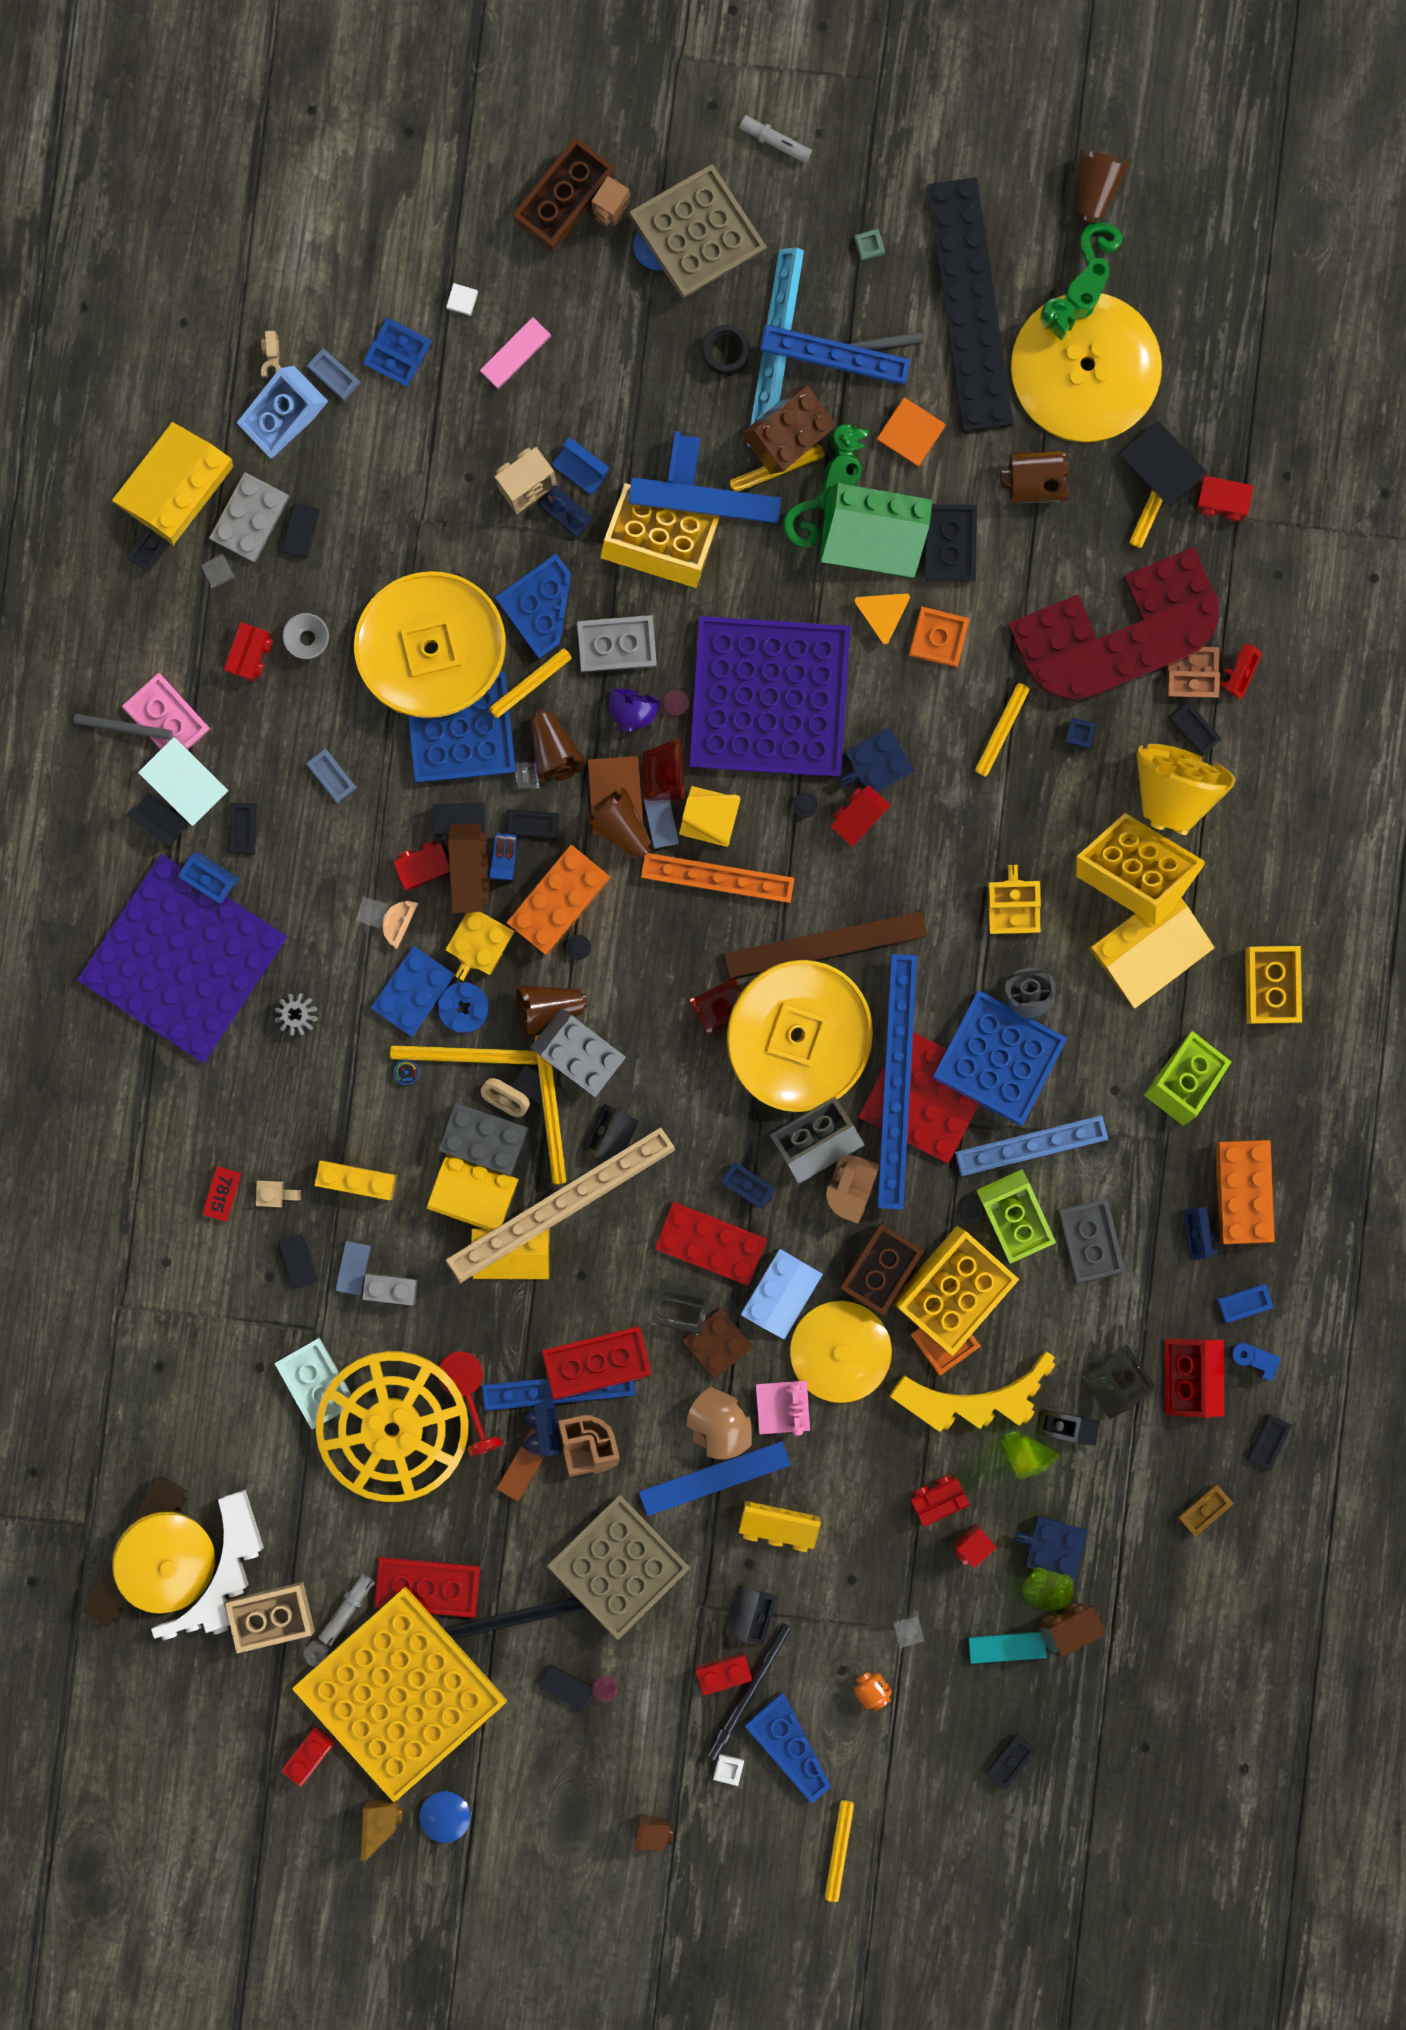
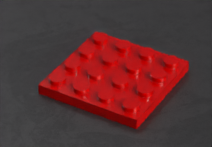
M913 1032L907 1143L949 1164L979 1104L932 1079L947 1049ZM885 1066L858 1117L881 1130Z

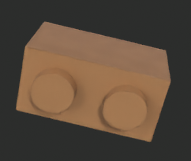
M607 176L592 200L595 220L604 226L609 224L615 227L630 204L629 189Z

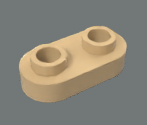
M490 1078L486 1080L481 1088V1095L487 1102L511 1116L522 1117L530 1106L528 1098L523 1093L498 1079Z

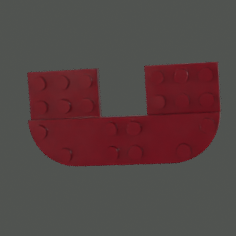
M1195 547L1124 576L1142 621L1097 639L1078 594L1009 622V629L1034 683L1045 693H1049L1062 700L1082 701L1113 690L1119 685L1158 669L1174 665L1198 653L1207 644L1216 629L1219 619V601L1216 591L1212 589Z

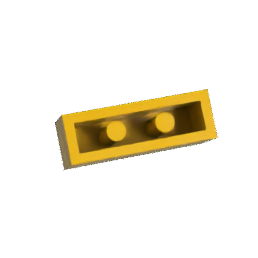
M319 1161L315 1186L392 1200L397 1175L328 1161Z

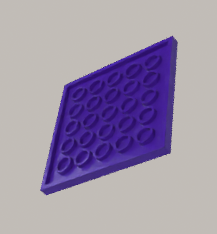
M699 616L690 768L841 777L850 626Z
M160 854L77 980L202 1063H205L288 937L230 898L226 897L223 903L219 904L178 877L183 867Z

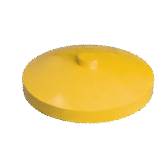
M831 1301L813 1308L800 1320L791 1339L790 1358L798 1380L807 1381V1390L830 1402H851L869 1395L881 1384L891 1362V1342L884 1324L872 1311L850 1301Z
M175 1512L150 1514L133 1523L120 1537L112 1559L114 1580L122 1595L135 1607L151 1613L174 1612L193 1603L209 1585L215 1568L214 1547L208 1534L195 1520Z

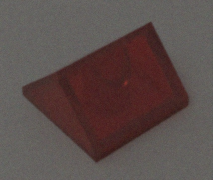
M675 739L643 752L646 800L685 799L681 739Z
M735 977L690 1000L707 1035L729 1024L731 1012L742 993Z

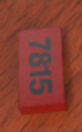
M220 1166L216 1167L202 1215L228 1222L242 1173Z

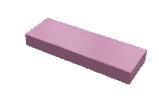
M532 317L480 369V372L499 389L551 337V334Z

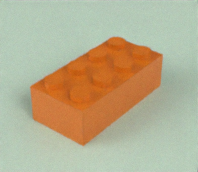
M570 845L507 921V924L548 956L610 881L611 877L574 846Z
M1271 1141L1215 1142L1219 1243L1275 1242Z

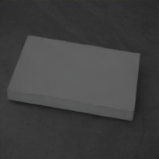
M1108 1198L1058 1210L1075 1284L1125 1272Z

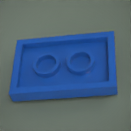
M413 946L371 1009L413 1037L454 979L455 974Z

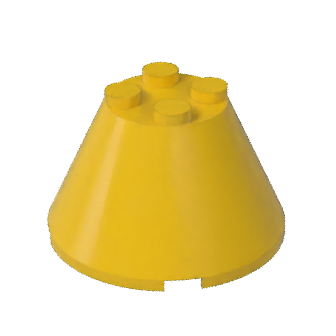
M1148 744L1146 749L1140 746L1137 751L1143 816L1151 820L1150 825L1159 830H1164L1167 827L1173 829L1176 833L1187 835L1189 830L1233 788L1235 777L1215 762L1211 766L1201 761L1203 756L1180 748L1161 744Z

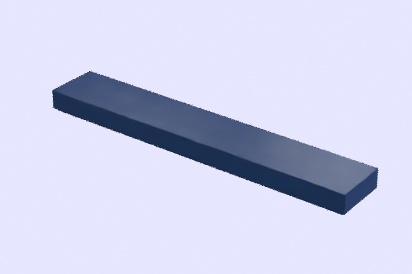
M767 324L764 325L759 351L899 385H905L910 359Z
M632 478L628 504L778 524L781 498Z
M548 1378L482 1385L484 1411L636 1395L634 1381L558 1400H553Z
M783 1441L641 1490L639 1494L646 1514L649 1516L791 1466Z

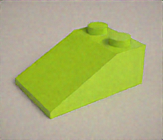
M1191 1031L1156 1076L1144 1096L1181 1125L1185 1126L1197 1117L1231 1064V1061Z
M1022 1169L976 1190L1010 1264L1056 1243Z

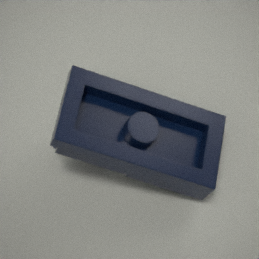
M735 1161L721 1181L722 1184L762 1210L766 1204H769L776 1190L775 1187Z
M1207 1207L1184 1209L1183 1214L1190 1260L1210 1258V1255L1218 1253V1248H1212L1211 1239H1215L1216 1234L1209 1233L1210 1226Z

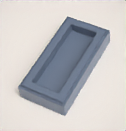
M324 348L306 366L343 401L361 384L352 373Z
M326 748L306 763L337 804L357 789Z
M669 795L644 799L654 849L679 844Z
M346 1241L336 1291L361 1296L371 1245Z

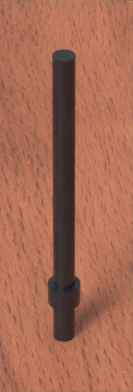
M783 1623L752 1676V1681H749L723 1728L720 1727L715 1735L716 1740L707 1754L712 1760L715 1761L723 1746L729 1743L733 1736L731 1734L792 1630V1627L786 1623Z

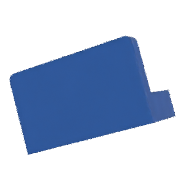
M675 431L668 477L669 483L694 486L700 438L682 436L680 432Z
M569 437L563 444V451L553 462V467L592 495L610 473V469Z
M199 852L190 855L178 875L179 878L219 904L223 903L231 888L238 884L240 880Z

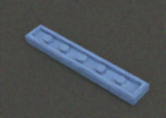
M1100 1115L957 1151L955 1156L960 1176L962 1177L1108 1140L1103 1116Z

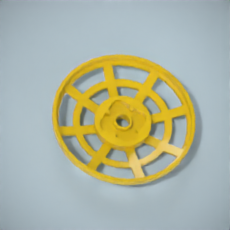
M403 1351L372 1353L347 1365L333 1378L326 1388L316 1416L318 1448L330 1472L341 1484L354 1493L381 1502L412 1500L426 1495L439 1487L458 1466L468 1439L466 1405L460 1390L452 1378L432 1361ZM403 1361L422 1368L414 1381L399 1376L383 1377L380 1362ZM370 1365L373 1380L360 1386L349 1398L336 1391L340 1383L350 1374L364 1366ZM430 1373L437 1376L445 1384L454 1397L456 1406L444 1410L441 1409L435 1396L424 1387ZM385 1385H401L410 1389L404 1400L388 1398ZM373 1388L376 1389L378 1402L374 1403L368 1410L355 1403L364 1393ZM418 1394H421L429 1402L434 1413L420 1417L418 1411L412 1406ZM331 1399L343 1407L338 1426L339 1438L324 1440V1416L326 1407ZM349 1412L363 1419L361 1433L346 1435V1422ZM460 1416V1440L457 1451L452 1456L441 1451L445 1438V1420ZM388 1423L398 1425L399 1432L396 1435H388L385 1432L384 1428ZM437 1423L438 1434L433 1447L421 1441L423 1427ZM361 1443L365 1444L372 1453L365 1465L355 1457L350 1446ZM343 1449L349 1462L360 1471L354 1483L347 1480L337 1470L327 1450ZM415 1449L428 1456L419 1466L408 1471L405 1457L410 1455ZM380 1459L395 1460L398 1474L380 1473L374 1471ZM435 1460L448 1465L444 1473L434 1482L420 1490H414L411 1478L425 1471ZM369 1477L381 1481H401L405 1494L381 1495L362 1488Z

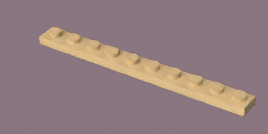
M660 1127L446 1259L448 1266L458 1281L462 1283L675 1151L674 1145Z

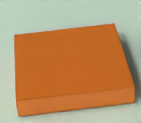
M904 397L876 441L919 468L946 427V424Z
M921 606L909 656L958 668L970 618Z
M921 1328L910 1334L939 1376L981 1347L971 1334L952 1356Z

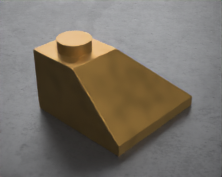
M368 1799L363 1809L361 1861H366L395 1832L397 1824H402L403 1808H398L399 1801Z

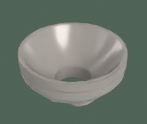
M302 613L292 617L287 622L283 631V641L286 649L295 657L313 659L322 654L329 642V631L321 618L310 613ZM310 631L315 635L314 643L309 646L303 645L300 640L302 633Z

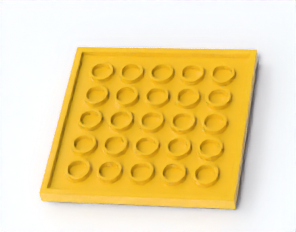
M406 1586L292 1688L393 1802L397 1801L508 1701Z

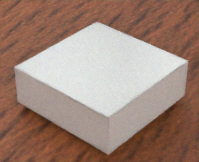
M453 283L446 308L471 316L478 290Z
M719 1754L713 1780L738 1786L744 1760Z

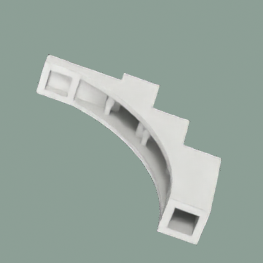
M246 1490L221 1497L218 1500L223 1518L224 1544L218 1570L209 1588L197 1604L180 1618L155 1625L151 1629L154 1639L162 1637V1640L177 1636V1631L186 1629L187 1633L202 1628V1623L206 1633L213 1631L215 1635L229 1630L230 1622L225 1605L227 1602L225 1594H228L229 1598L244 1593L243 1589L249 1585L240 1557H243L244 1561L259 1556L258 1551L264 1548Z

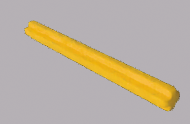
M537 1054L552 1182L555 1185L566 1183L552 1064Z
M418 1046L390 1047V1058L399 1060L538 1065L537 1053L535 1051Z

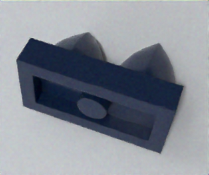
M556 486L539 504L545 512L577 539L594 520L591 515Z
M555 1404L535 1405V1408L525 1416L524 1422L530 1427L537 1429V1433L530 1436L522 1444V1447L530 1453L540 1455V1457L561 1454Z

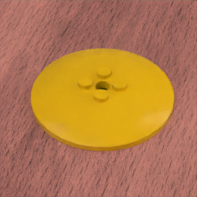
M1101 293L1092 314L1085 319H1076L1072 330L1068 331L1065 338L1060 341L1051 331V328L1045 329L1041 323L1040 315L1044 305L1031 315L1020 330L1011 357L1013 388L1026 414L1048 433L1074 442L1087 443L1107 440L1124 433L1134 426L1153 403L1161 379L1162 363L1159 345L1146 320L1130 305L1115 297ZM1085 358L1091 359L1094 362V369L1091 371L1083 370L1080 365L1081 360Z
M444 572L415 573L404 576L385 586L365 607L357 624L354 639L356 664L364 683L372 694L389 708L408 716L420 718L448 716L464 710L478 701L491 688L498 677L506 650L504 626L492 600L472 582ZM429 643L438 645V650L433 654H428L424 651L425 646Z
M794 960L777 964L754 978L736 1001L731 1012L727 1031V1047L730 1062L742 1085L761 1102L776 1109L792 1112L810 1111L833 1097L839 1099L862 1074L869 1059L873 1040L870 1010L857 985L836 968L810 960ZM795 1028H800L802 1031L801 1038L793 1041L791 1039V1032Z

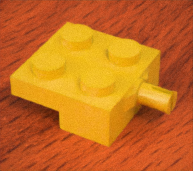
M1007 865V881L988 883L989 934L1040 933V881L1018 880V865H1013V869L1012 865Z
M482 912L466 913L446 948L447 952L453 954L462 962L454 976L464 981L470 968L479 969L491 976L515 931Z

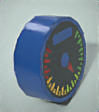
M402 1060L396 1064L394 1076L399 1083L410 1085L417 1081L420 1070L415 1062Z

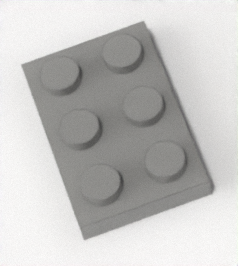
M244 472L209 539L255 563L290 496Z
M653 615L577 621L582 673L657 667Z

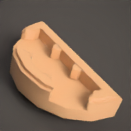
M399 902L390 907L384 915L382 923L384 936L388 943L398 949L418 906L416 902Z

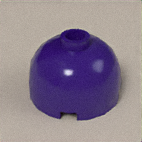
M614 688V691L611 690L608 709L613 720L621 724L620 728L622 730L635 732L636 728H644L653 722L658 712L660 701L648 694L645 697L638 695V691Z

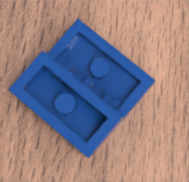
M387 317L377 339L373 341L363 364L408 387L433 340Z

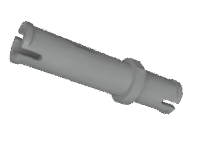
M745 115L739 129L758 138V142L762 144L765 142L805 164L812 153V149L771 129V125H764Z
M361 1574L352 1590L344 1595L345 1600L323 1632L318 1636L322 1642L328 1643L329 1646L333 1645L341 1630L357 1607L360 1608L362 1606V1600L375 1584L371 1578Z

